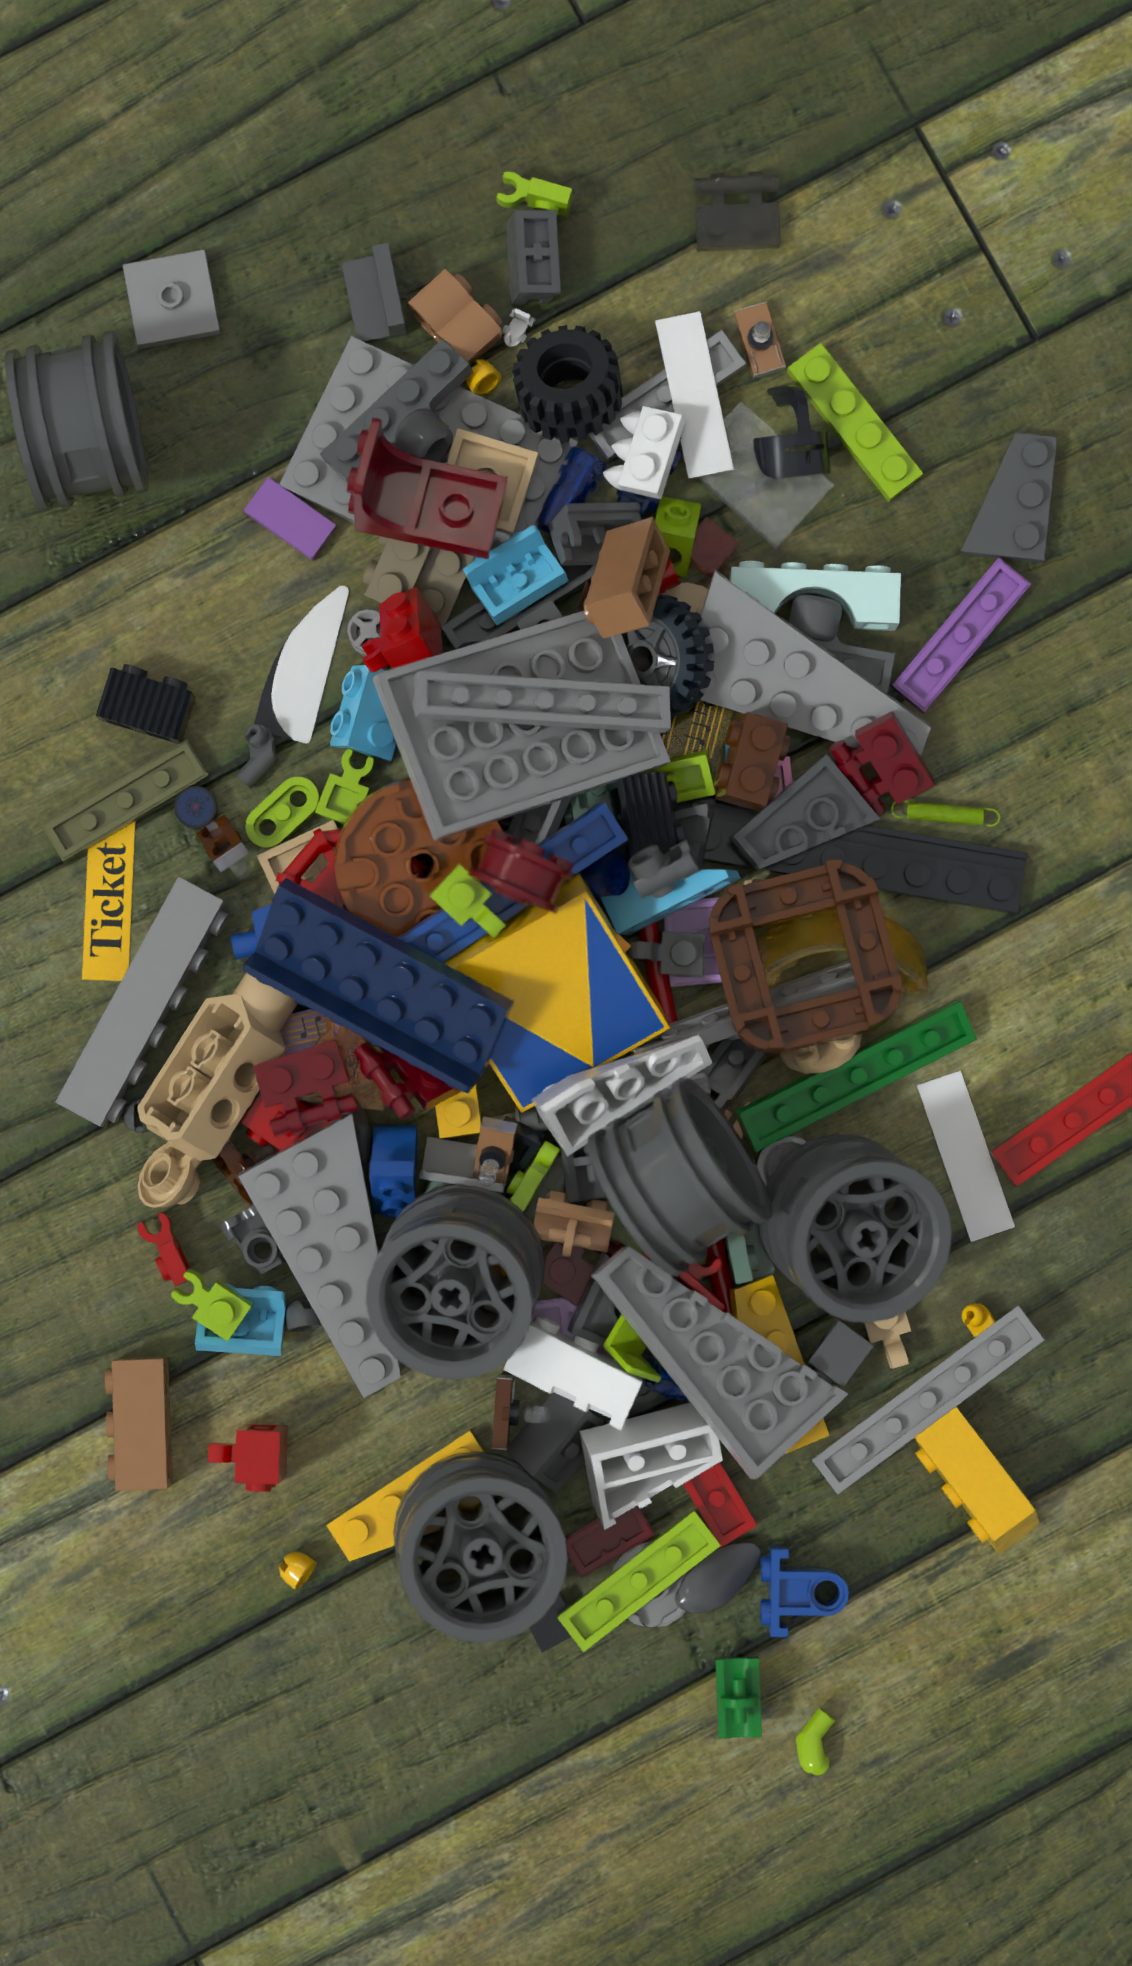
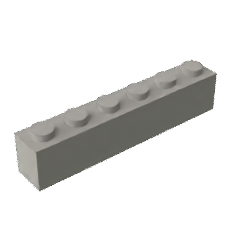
M180 877L177 878L55 1103L100 1127H107L110 1121L116 1123L127 1105V1101L122 1098L130 1083L136 1086L144 1075L148 1064L143 1059L151 1046L157 1048L163 1040L168 1026L163 1023L171 1009L177 1011L182 1005L188 993V988L184 987V984L191 971L197 974L207 959L209 951L204 948L212 934L218 936L228 920L229 914L224 912L228 905L227 903Z

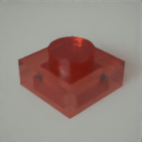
M706 517L696 529L690 561L712 578L714 570L718 571L737 549L739 543Z

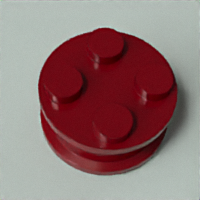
M492 828L490 835L485 834L483 841L488 846L478 869H470L468 876L495 888L494 892L527 906L529 903L557 914L559 908L554 903L564 880L573 879L574 873L571 871L574 863L551 853L548 859L543 858L545 849L521 839L519 846H515L517 838Z

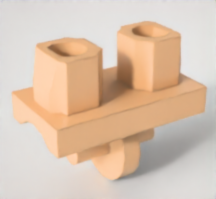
M550 1191L545 1199L538 1198L534 1227L541 1240L564 1244L562 1256L571 1257L573 1246L607 1253L615 1213L610 1212L608 1202L592 1199L584 1207L569 1204L566 1193Z

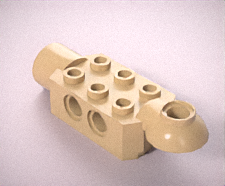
M246 973L232 995L205 999L137 1107L140 1121L146 1125L147 1129L168 1141L153 1152L145 1162L140 1173L138 1193L144 1205L152 1208H165L175 1204L181 1205L190 1201L196 1194L200 1183L199 1174L196 1171L202 1160L217 1158L260 1090L252 1066L279 1058L286 1049L280 1031L298 1004L293 998L269 985L260 983L256 978Z

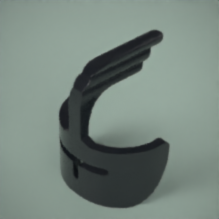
M782 385L767 389V393L772 396L776 406H792L796 414L798 431L794 434L754 438V452L762 473L774 479L831 473L827 431H814L810 429L808 403L801 388L796 385ZM816 445L817 449L807 451L808 462H806L805 451L784 452L786 447Z

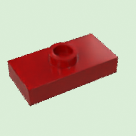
M720 1462L683 1484L710 1531L720 1543V1548L757 1526Z

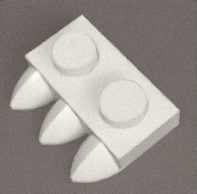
M643 406L641 411L631 412L620 418L623 426L633 434V438L622 439L612 444L614 452L625 461V464L608 468L603 474L607 481L619 490L661 499L686 420L682 414Z

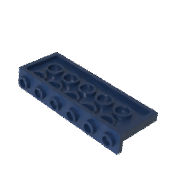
M285 878L278 885L256 950L245 961L242 969L260 983L271 986L293 998L297 1003L315 1010L331 1019L335 1024L346 1027L366 1038L373 1045L388 1050L406 1060L410 1065L430 1073L444 1081L448 1086L457 1088L464 1093H469L485 1073L514 1004L513 1000L288 878Z

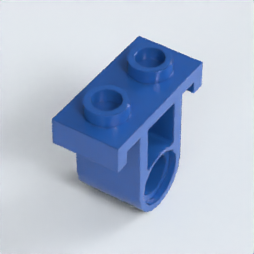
M374 1124L372 1160H370L369 1174L373 1214H382L388 1218H396L402 1209L416 1198L417 1125Z
M769 1545V1556L761 1555V1582H768V1599L760 1600V1624L768 1625L770 1637H788L786 1623H779L780 1615L829 1616L837 1614L847 1604L849 1597L848 1586L841 1575L835 1570L827 1567L780 1566V1558H789V1549L786 1545ZM826 1580L834 1582L837 1586L834 1598L827 1602L818 1601L814 1595L816 1586Z

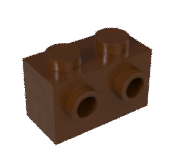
M750 712L737 717L736 721H731L725 739V745L729 746L725 762L721 761L715 776L714 785L718 787L716 800L755 811L766 807L768 801H774L780 780L779 777L774 776L778 760L784 761L790 745V737L785 735L787 723Z

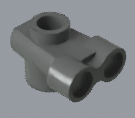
M687 839L671 847L670 851L664 855L656 845L646 847L632 856L628 862L629 867L633 871L631 874L633 885L641 898L650 894L654 898L663 897L675 888L676 881L680 879L685 880L700 871L697 855Z
M255 1205L220 1224L228 1242L235 1240L243 1252L245 1260L253 1267L258 1276L286 1262ZM262 1241L267 1242L271 1247V1253L267 1258H260L256 1254V1246Z

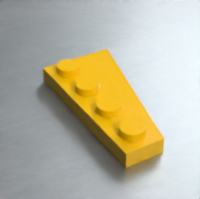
M767 1274L729 1289L732 1316L781 1348V1351L799 1364L805 1365L774 1276ZM824 1418L784 1454L830 1436Z
M471 1429L327 1523V1528L349 1562L395 1546L393 1529L396 1511L405 1491L420 1473L435 1462L455 1454L469 1452L485 1453ZM466 1496L462 1498L457 1508L465 1513L472 1512L479 1507L480 1499L475 1496ZM427 1525L423 1536L440 1530L441 1526Z

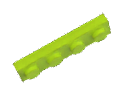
M819 343L787 368L789 376L801 388L810 403L888 502L922 478L923 472L822 343Z
M693 1509L558 1614L557 1618L581 1650L585 1652L721 1545Z

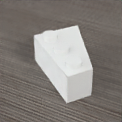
M537 1315L535 1321L531 1319L524 1341L507 1360L503 1370L549 1394L554 1392L574 1401L573 1406L584 1412L592 1409L611 1418L609 1425L621 1430L641 1387L643 1378L628 1373L611 1355L598 1350L599 1344L576 1335L572 1338L558 1332L560 1325L543 1316Z
M692 1403L626 1419L621 1430L606 1424L579 1431L593 1507L604 1530L616 1524L615 1518L638 1505L641 1509L652 1502L650 1498L671 1485L677 1488L723 1460L719 1438Z

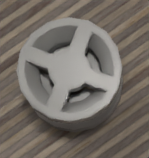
M366 609L359 611L348 623L347 633L351 645L357 653L363 656H367L362 648L366 639L381 638L380 613L375 610Z

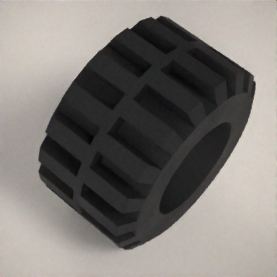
M567 325L558 326V331L544 330L541 332L539 339L532 337L526 342L527 349L519 350L516 355L518 362L513 363V382L521 415L525 422H529L530 429L535 433L542 431L543 438L549 440L557 436L560 442H569L572 437H578V441L587 439L586 434L588 433L599 434L603 431L602 425L604 423L610 425L615 420L614 412H620L622 406V382L616 353L612 350V345L607 339L601 340L600 333L594 330L586 333L585 327L577 325L574 330H568ZM564 380H584L571 388H553L554 385Z

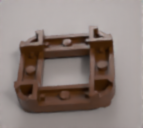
M827 860L825 865L746 885H742V882H739L727 888V891L715 903L709 917L710 939L733 1027L739 1038L751 1050L767 1054L785 1053L873 1031L884 1025L894 1016L901 996L902 978L895 961L878 897L877 885L872 877H869L858 867L843 863V860ZM836 909L856 988L774 1008L753 929Z

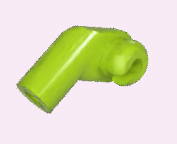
M818 1707L796 1736L799 1764L805 1772L812 1773L815 1776L824 1774L829 1768L830 1760L824 1754L822 1738L835 1722V1719L820 1707Z

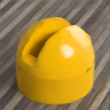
M477 359L474 360L476 365L472 368L473 373L465 379V383L474 395L477 394L483 397L491 393L499 385L501 374L487 360Z
M290 1552L285 1555V1562H281L279 1565L280 1577L293 1589L298 1590L312 1575L317 1562L304 1553Z

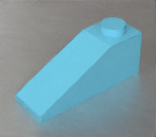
M627 866L606 876L608 882L596 889L616 933L631 935L741 878L738 871L700 869L699 872L685 880L680 879L676 881L675 888L663 897L654 898L650 894L641 898L632 882L631 874L633 871Z

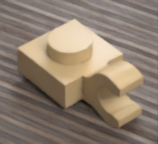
M906 1312L891 1319L872 1323L863 1322L869 1343L882 1340L890 1369L909 1364L900 1338V1334L911 1331Z

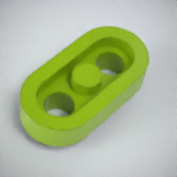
M291 777L277 787L247 817L245 829L252 843L262 849H272L284 843L315 814L320 800L316 786L307 778ZM299 792L304 793L307 796L306 803L301 807L293 806L291 802L293 795ZM266 821H272L276 825L275 832L269 836L261 833V825Z

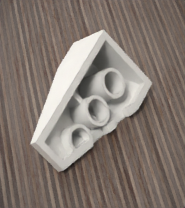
M699 1035L567 1076L558 1083L546 1087L532 1101L547 1128L566 1155L569 1156L588 1144L589 1135L599 1129L606 1130L607 1124L618 1117L622 1119L630 1117L653 1102L654 1094L664 1088L671 1089L674 1081L683 1076L687 1078L692 1077L712 1064L703 1040Z

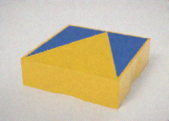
M580 873L575 875L572 880L563 882L554 903L559 908L557 914L530 904L503 922L506 926L494 938L487 933L443 962L514 1001L489 1064L521 1113L535 1106L532 1099L541 1094L549 1085L558 1083L567 1076L608 1064L670 1029L663 1008L634 961L621 948L615 938L609 920Z

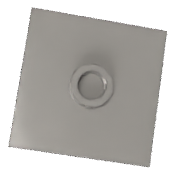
M205 250L123 264L135 336L139 349L221 334Z

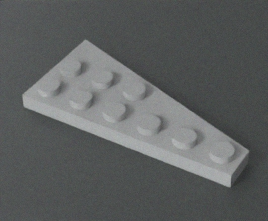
M714 570L700 613L703 620L698 624L699 627L708 628L710 636L704 638L705 644L713 643L714 653L707 654V660L714 661V669L705 674V676L711 678V681L707 688L700 689L704 694L701 698L702 701L737 712H750L787 723L789 728L834 742L844 740L847 746L854 748L861 746L855 737V730L893 711L920 756L922 755L931 729L928 722L867 681L856 670H852L809 636L762 605L755 597L730 582L719 571Z
M351 1112L342 1117L343 1120L324 1126L297 1141L296 1144L293 1143L238 1174V1177L361 1395L365 1398L401 1378L398 1360L379 1341L370 1323L366 1305L367 1282L377 1259L378 1250Z
M629 1246L620 1249L592 1274L596 1282L750 1479L760 1477L849 1395L839 1387L832 1386L817 1376L818 1373L806 1365H801L781 1351V1348L729 1313H724L707 1302L708 1299L698 1292L691 1291L673 1279L671 1275Z

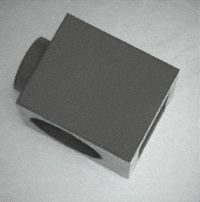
M835 1319L806 1361L813 1365L812 1370L818 1373L817 1376L831 1385L836 1382L841 1387H844L874 1346L840 1320Z

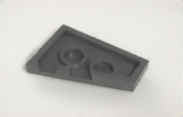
M1015 432L959 555L1000 558L1003 560L1039 564L1044 562L1057 437Z

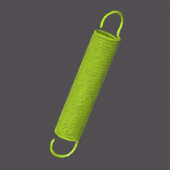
M903 801L908 802L907 819L983 826L984 810H990L997 813L998 820L995 824H987L986 826L993 827L1000 821L999 812L991 808ZM894 802V803L892 804V806H891V812H892V814H893L896 818H899V819H900V818H903V816H897V815L893 812V807H894V805L896 804V802Z

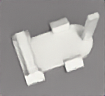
M517 308L511 311L510 317L513 319L510 325H505L502 333L505 334L504 342L509 347H516L520 342L524 343L527 337L524 333L528 325L532 327L535 321L531 315Z

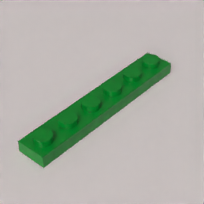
M953 1000L859 1048L853 1057L840 1067L823 1073H809L734 1111V1114L750 1150L758 1152L977 1040L962 1002Z

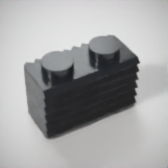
M124 664L122 670L110 668L96 717L100 721L172 743H182L196 699L195 695L187 690L188 683L164 676L162 682L146 678L148 674L146 670Z
M666 771L630 775L608 784L614 818L620 821L628 838L626 840V858L622 862L623 867L629 866L628 862L632 856L646 847L656 845L664 855L670 851L671 847L685 840L681 823H675L672 806L677 805L676 786L672 780L668 781Z

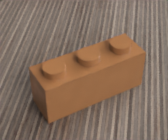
M653 517L607 530L602 549L599 551L595 572L591 578L588 595L584 601L585 615L591 624H595L603 639L650 626L670 549Z
M169 1357L118 1358L112 1360V1368L105 1370L106 1394H112L113 1411L106 1414L107 1437H114V1455H108L107 1459L108 1480L115 1481V1491L168 1489L172 1486Z

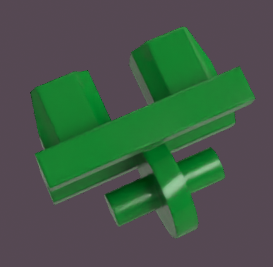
M759 1657L715 1658L718 1738H761Z

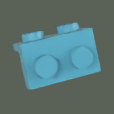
M535 525L513 534L508 541L490 552L489 559L476 557L471 564L463 569L473 592L496 625L504 622L569 581L565 571L544 543L541 533Z
M353 665L342 683V693L344 695L340 709L335 714L331 723V746L349 748L382 761L392 760L396 740L372 680L377 673L386 670L381 669L371 673L366 665Z
M224 1283L253 1302V1305L228 1341L198 1322L195 1338L196 1350L282 1356L286 1322L285 1314L287 1310L285 1292L278 1291L270 1286L243 1289Z

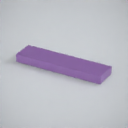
M998 558L893 683L891 688L923 714L1029 588L1031 583L1002 559Z

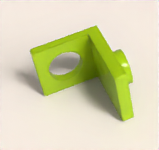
M662 496L659 501L655 522L668 547L678 550L682 556L679 562L672 564L677 576L687 577L701 504Z
M621 1314L603 1347L628 1373L659 1383L662 1376L641 1356L646 1348V1344Z

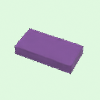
M269 477L243 510L246 515L312 562L337 529L336 524Z

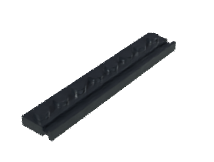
M708 797L693 799L692 807L706 803L714 805V815L703 861L755 869L729 837L761 809L755 811ZM865 825L758 870L786 875L825 865L827 860H843V863L856 866L869 877H872L878 891L1016 915L1019 910L1025 873L1024 868L1028 853Z

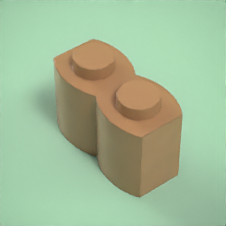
M444 269L408 302V311L437 342L443 339L471 366L475 362L474 360L479 359L502 338V329L499 327L502 320L491 306L484 304L481 307L473 300L470 295L474 291L463 276L459 273L452 276Z

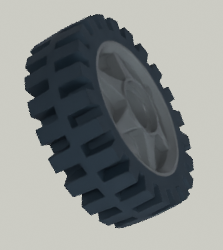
M658 594L650 626L622 633V637L641 685L670 687V718L689 711L693 708L692 703L699 702L704 696L700 689L707 688L711 681V678L705 676V674L714 669V661L707 660V654L714 653L713 643L705 644L704 638L710 636L707 627H699L698 624L703 619L697 612H689L691 609L689 604L677 601L678 598ZM649 650L651 651L653 656L652 666L648 661Z

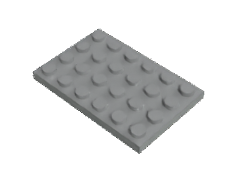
M351 336L279 485L296 497L355 524L354 514L348 513L351 493H347L348 483L323 460L320 453L414 365ZM458 386L434 410V413L449 426L448 428L453 434V441L457 428L539 453L515 533L524 531L532 525L539 528L578 447V441L570 438L569 442H560L557 436L552 440L543 438L542 431L535 433L531 430L529 422H525L522 415L477 394L474 395L473 392ZM451 447L443 459L439 461L440 463H447ZM496 531L491 551L508 541L512 535Z
M585 611L377 673L372 678L434 841L614 783L630 775L642 774L663 767L671 762L659 732L415 718L414 675L418 671L641 685L622 634L603 639L595 624H591L588 621Z

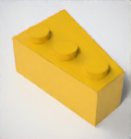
M957 1407L953 1408L915 1437L918 1446L921 1448L915 1452V1455L930 1474L937 1470L946 1482L941 1487L942 1491L956 1509L961 1505L965 1508L972 1518L967 1524L982 1544L988 1540L998 1555H1000L1040 1525L1036 1510Z

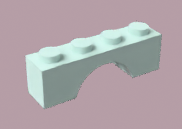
M760 561L739 562V567H731L729 581L744 592H748L755 597L762 605L775 614L786 602L796 598L798 595H819L838 601L848 616L852 628L855 630L895 631L899 625L901 573H890V567L867 566L865 567V572L848 571L849 567L843 564H827L823 566V570H808L804 563L788 562L782 563L781 568H764V563Z

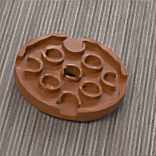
M410 778L390 783L376 790L354 809L347 819L337 842L334 864L335 878L345 907L350 913L396 938L441 909L429 894L458 864L468 872L470 869H478L488 846L483 841L485 834L490 835L492 828L502 831L498 821L434 841ZM420 853L431 855L434 861L432 871L423 877L414 875L410 869L412 857Z

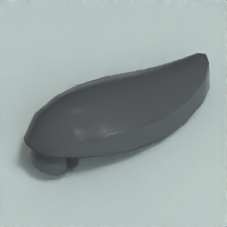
M744 1542L730 1544L713 1551L691 1568L683 1577L680 1587L675 1593L677 1606L691 1613H703L724 1605L735 1596L752 1573L760 1556L759 1548L755 1544Z

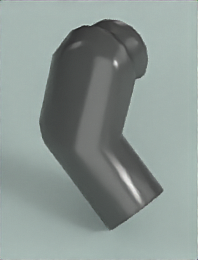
M253 724L246 730L245 740L248 741L250 760L236 774L250 789L271 769L277 759L275 737L270 729L261 724Z
M356 1102L358 1110L352 1112L361 1163L366 1165L369 1163L372 1130L365 1107Z

